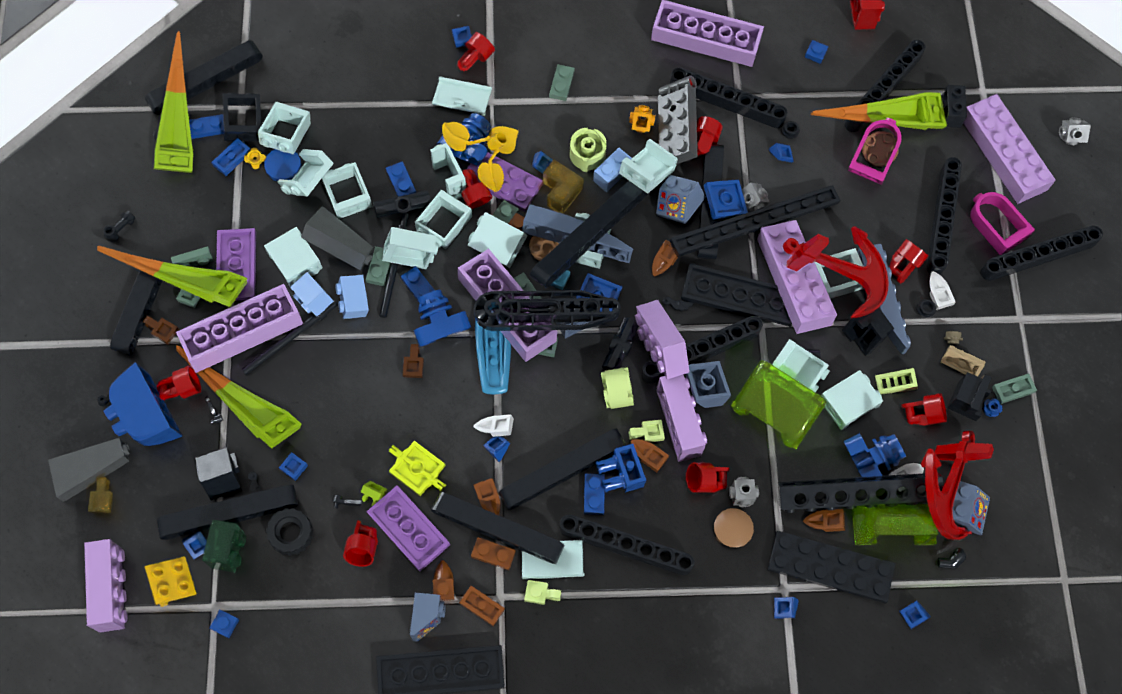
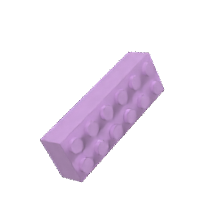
M662 0L653 26L651 40L752 67L764 26Z
M995 94L966 107L967 117L963 122L1016 203L1019 204L1048 191L1055 182V178L999 96Z
M797 221L762 227L757 240L775 284L778 286V291L796 334L832 326L837 313L815 263H808L798 271L786 267L787 260L792 255L784 251L783 243L789 238L796 239L799 244L806 243Z
M489 249L458 267V280L476 301L479 296L486 292L524 291ZM514 296V299H530L529 296ZM532 322L514 323V325H532ZM534 322V325H551V323ZM557 330L501 331L525 362L557 341L558 333Z
M282 284L176 333L195 373L294 329L302 325L303 322L285 285Z

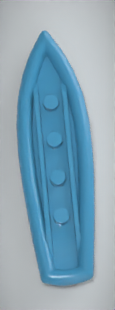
M475 320L476 351L482 392L492 395L506 393L509 382L511 344L501 331L486 330L479 326Z

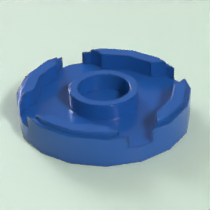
M275 149L267 155L264 161V168L274 181L278 182L279 179L291 180L301 169V160L296 152L290 154Z

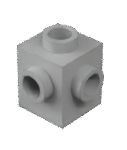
M1080 118L1063 120L1062 126L1059 128V136L1069 145L1088 142L1091 125Z
M749 183L742 189L747 211L752 212L764 208L770 203L767 197L768 194L761 184Z
M739 477L737 480H734L732 486L729 487V496L733 500V506L748 507L753 505L756 497H759L758 485H755L754 479Z

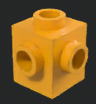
M646 105L635 107L634 112H630L629 123H632V130L641 133L650 132V125L654 126L655 115H652L653 109H649V106Z

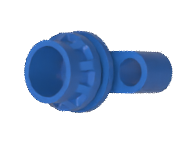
M472 113L469 118L462 121L461 124L467 128L470 135L468 141L489 136L491 124L483 116ZM443 135L437 142V145L446 143ZM486 141L473 145L466 144V149L462 152L450 148L454 157L476 166L480 165L488 153L487 148L484 146Z
M441 290L432 291L417 298L419 302L418 311L424 314L420 316L421 320L429 318L430 324L413 330L420 347L433 343L437 339L447 337L450 334H457L471 328L465 311L447 316L446 311L452 309V306L447 305L449 300L443 296Z
M860 433L843 441L862 477L882 476L878 467L885 465L889 471L891 470V464L895 467L901 459L906 457L894 434L880 436V441L878 442L875 438L872 439L875 447L869 450Z

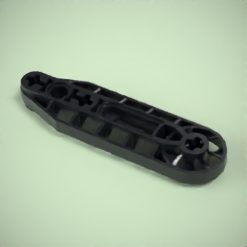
M583 290L491 291L479 296L474 305L475 320L479 326L491 331L583 330L616 320L621 310L620 303L615 298H608ZM514 296H531V299H514ZM533 296H551V298L533 299ZM553 296H570V298H553ZM573 296H583L587 298H573ZM594 308L596 311L589 312L586 309ZM532 322V325H514V323ZM534 322H551V325H534ZM553 322H571V325H553ZM573 322H589L582 325H573Z

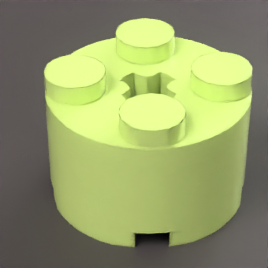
M582 128L577 130L570 141V159L572 163L584 172L598 168L604 162L606 156L605 136L597 129Z
M628 367L601 372L607 408L615 409L634 406Z

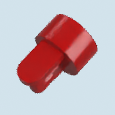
M475 32L465 43L468 50L458 60L457 67L461 71H467L477 60L485 62L494 53V46L485 36Z
M703 116L697 119L698 156L709 152L711 145L716 144L719 140L723 126L714 118Z
M465 169L462 171L467 188L462 191L461 195L466 206L474 209L488 203L493 198L489 188L479 181L473 170Z
M906 239L894 253L888 267L891 269V274L897 278V282L901 284L915 267L919 269L928 258V255ZM905 259L909 264L901 271L898 267Z
M189 365L174 371L172 376L160 380L157 383V391L161 400L179 395L185 399L200 393L201 383L198 375Z
M941 393L924 396L923 401L901 404L902 409L905 408L907 422L910 425L919 424L925 426L947 422L945 403ZM924 405L925 414L915 415L914 407Z
M693 462L689 465L686 472L687 486L691 492L713 493L727 488V472H730L729 467H714L711 463Z
M357 520L354 533L347 538L343 553L344 559L349 564L358 567L372 564L378 544L376 528L362 525L361 521Z

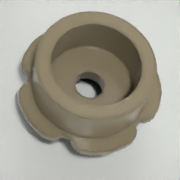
M948 331L944 340H947V344H959V341H962L963 338H961V332Z

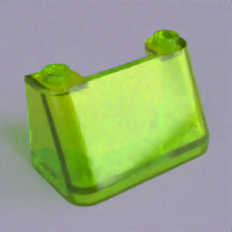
M761 360L733 401L731 407L741 416L748 415L749 413L753 414L782 433L783 443L787 447L797 449L827 402L823 397L767 361Z

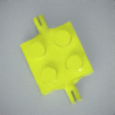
M416 441L403 452L395 447V445L391 446L392 448L389 449V452L397 457L396 463L389 470L394 477L419 496L431 485L443 491L446 484L437 478L445 467V463Z

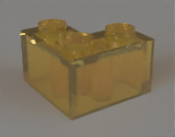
M553 160L543 172V183L552 188L551 192L547 195V206L563 214L583 190L584 178L556 160Z

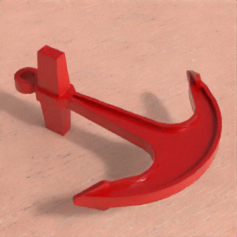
M855 226L851 228L854 244L860 247L866 257V267L821 253L829 244V238L817 234L806 243L803 242L801 244L794 238L787 239L783 243V249L786 253L792 255L787 260V268L798 271L808 263L817 262L862 285L866 291L867 299L850 316L851 319L868 315L883 304L888 293V274L880 253L867 238L868 234Z
M963 431L962 441H959V443L938 445L935 452L933 449H928L921 462V466L925 468L926 495L931 517L940 534L951 540H960L972 534V531L966 528L957 527L953 519V503L965 463L971 460L990 459L994 451L992 444L975 443L973 431ZM940 460L954 461L943 489L940 491L937 467L942 465Z

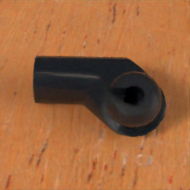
M956 548L950 558L939 557L937 566L938 568L956 569L965 561L966 553L963 549Z

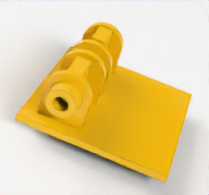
M185 557L145 566L156 605L160 604V607H164L170 601L196 595Z

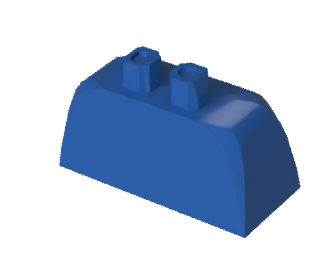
M136 362L111 384L109 399L112 405L107 407L104 413L110 421L119 417L120 421L112 425L116 435L121 436L128 433L135 441L144 446L162 444L183 436L166 403L159 398V392L151 375Z

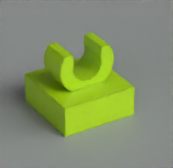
M369 481L362 487L361 493L364 494L362 501L365 502L368 500V497H371L373 499L371 506H373L386 495L388 489Z

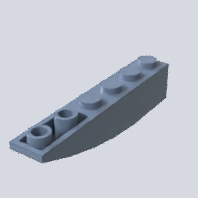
M530 204L524 218L522 232L561 243L584 221ZM606 233L588 251L629 263L633 248Z
M876 244L874 246L884 261L889 281L886 299L879 308L895 328L888 337L901 354H905L911 345L910 337L906 335L905 319L901 317V304L896 299V286L891 281L892 274L890 267L886 263V251L883 250L881 244ZM859 247L858 255L863 266L866 267V257Z

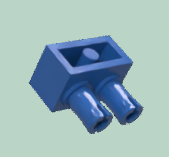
M634 444L616 448L612 458L596 462L599 474L613 469L618 471V476L602 480L605 492L621 487L625 492L644 487L646 483Z

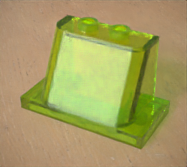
M880 504L875 508H866L863 505L852 509L855 545H876V538L879 535H914L915 545L937 544L936 536L938 535V530L931 517L928 504L912 506L897 504L894 507Z

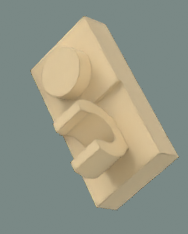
M953 345L949 346L941 359V363L963 374L969 372L977 377L986 363L969 353H965L963 350L955 348Z

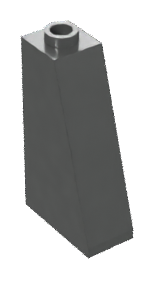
M323 206L305 224L301 235L302 239L359 270L365 264L369 265L371 262L373 247Z
M116 438L49 459L48 462L56 497L62 502L67 501L128 463V454H130L128 443H124L120 438Z

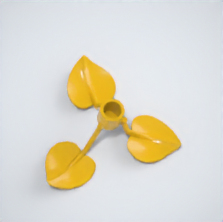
M444 122L442 125L443 137L448 146L455 151H464L466 144L473 145L488 141L487 146L494 153L488 163L484 162L479 165L477 174L479 180L487 188L498 192L503 185L504 173L501 166L496 163L492 164V161L499 152L510 154L514 151L519 131L509 127L498 126L491 129L489 136L486 138L468 141L470 135L464 125L458 122Z

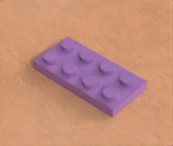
M487 153L480 164L488 163L492 154ZM495 156L492 164L496 163L501 166L504 173L502 188L498 192L490 190L491 194L526 212L542 187L543 180ZM470 163L467 169L473 170L478 177L477 170L479 166Z
M255 228L217 230L216 270L230 271L248 278L246 286L235 301L249 300L255 297Z
M398 486L394 487L367 511V514L419 572L450 546L448 540Z

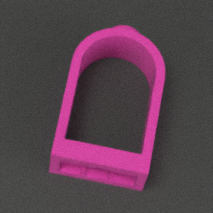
M891 118L878 120L866 129L848 171L882 185L901 144V132L895 120ZM876 128H887L894 133L896 138V146L884 172L857 162L868 135Z
M988 192L985 194L979 193L973 198L975 205L971 209V221L999 255L1007 253L1028 239L1035 231L1004 195ZM992 204L999 208L1018 231L1004 240L981 214L980 205Z

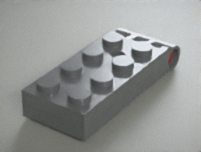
M693 76L685 77L659 88V145L678 158L677 164L698 157L697 84Z

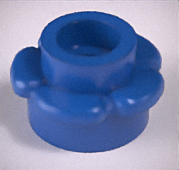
M987 399L983 404V411L989 417H996L1002 412V405L999 404L997 399Z

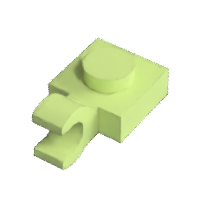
M662 420L644 421L641 424V428H630V432H628L629 440L644 437L645 441L655 442L664 441L665 439Z
M528 580L525 602L545 605L546 599L560 601V590L548 589V583Z

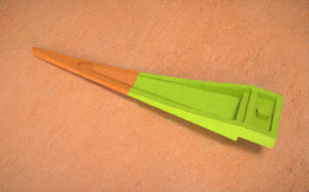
M178 31L154 150V169L192 173L193 148L185 89L181 37Z
M931 92L861 105L816 110L811 113V115L869 123L891 118L896 121L897 126L923 130L928 128L943 129L947 126L941 93Z
M97 246L98 251L211 303L216 301L230 307L247 284L248 278L230 271L166 263Z
M176 345V351L191 366L184 349ZM208 367L197 372L257 438H261L269 447H275L300 429L301 423L288 411L249 392L212 368Z

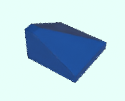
M776 143L769 148L770 152L778 160L794 162L789 145Z
M540 151L534 155L532 167L548 176L555 161Z
M495 436L483 446L500 462L510 443L502 436Z
M201 531L182 540V543L193 559L211 549Z
M795 597L774 598V618H795L798 599Z
M918 601L900 611L911 629L930 618L928 612Z

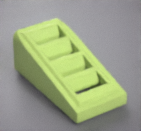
M914 368L875 375L880 394L918 389ZM906 376H909L910 384H906ZM898 377H901L903 385L899 386ZM889 378H893L895 387H891ZM882 379H886L887 388L885 389L883 388Z

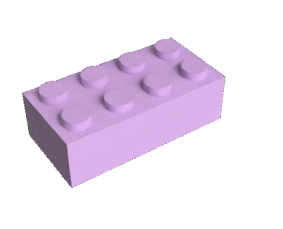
M655 300L636 306L637 314L635 319L640 327V330H637L639 339L644 341L647 351H650L653 362H657L659 372L664 373L667 379L689 373L685 340L660 302Z
M684 375L670 379L663 376L659 378L657 394L678 462L700 457L705 449L707 437L705 432H701L699 426L701 425V419L694 410L696 405L693 395L690 396L688 391L690 389L688 378H684Z
M110 539L86 542L84 544L87 626L98 632L125 629L127 612L124 610V602H126L127 596L125 589L123 590V582L126 580L125 570L122 569V562L125 561L124 550Z

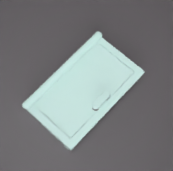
M439 77V83L432 104L485 116L492 87Z
M583 540L560 541L565 546L557 564L549 563L522 551V579L584 576Z

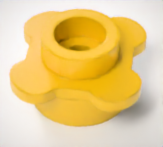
M252 148L244 156V161L250 163L253 169H258L259 165L266 159V156L261 154L257 148Z

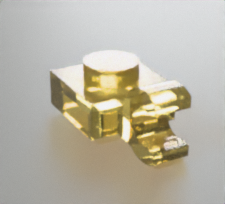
M98 477L97 490L90 491L88 508L90 513H111L113 493L107 491L110 480H106V477Z

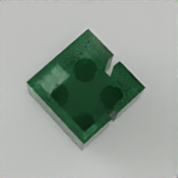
M212 520L202 561L211 569L235 572L236 567H239L241 563L239 551L241 547L245 546V533L235 523Z

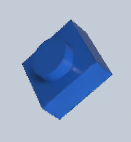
M469 26L452 29L456 48L466 46L465 43L472 37Z
M812 40L805 58L821 64L828 46Z
M291 452L279 469L296 481L308 464Z
M219 610L209 629L230 638L239 619Z

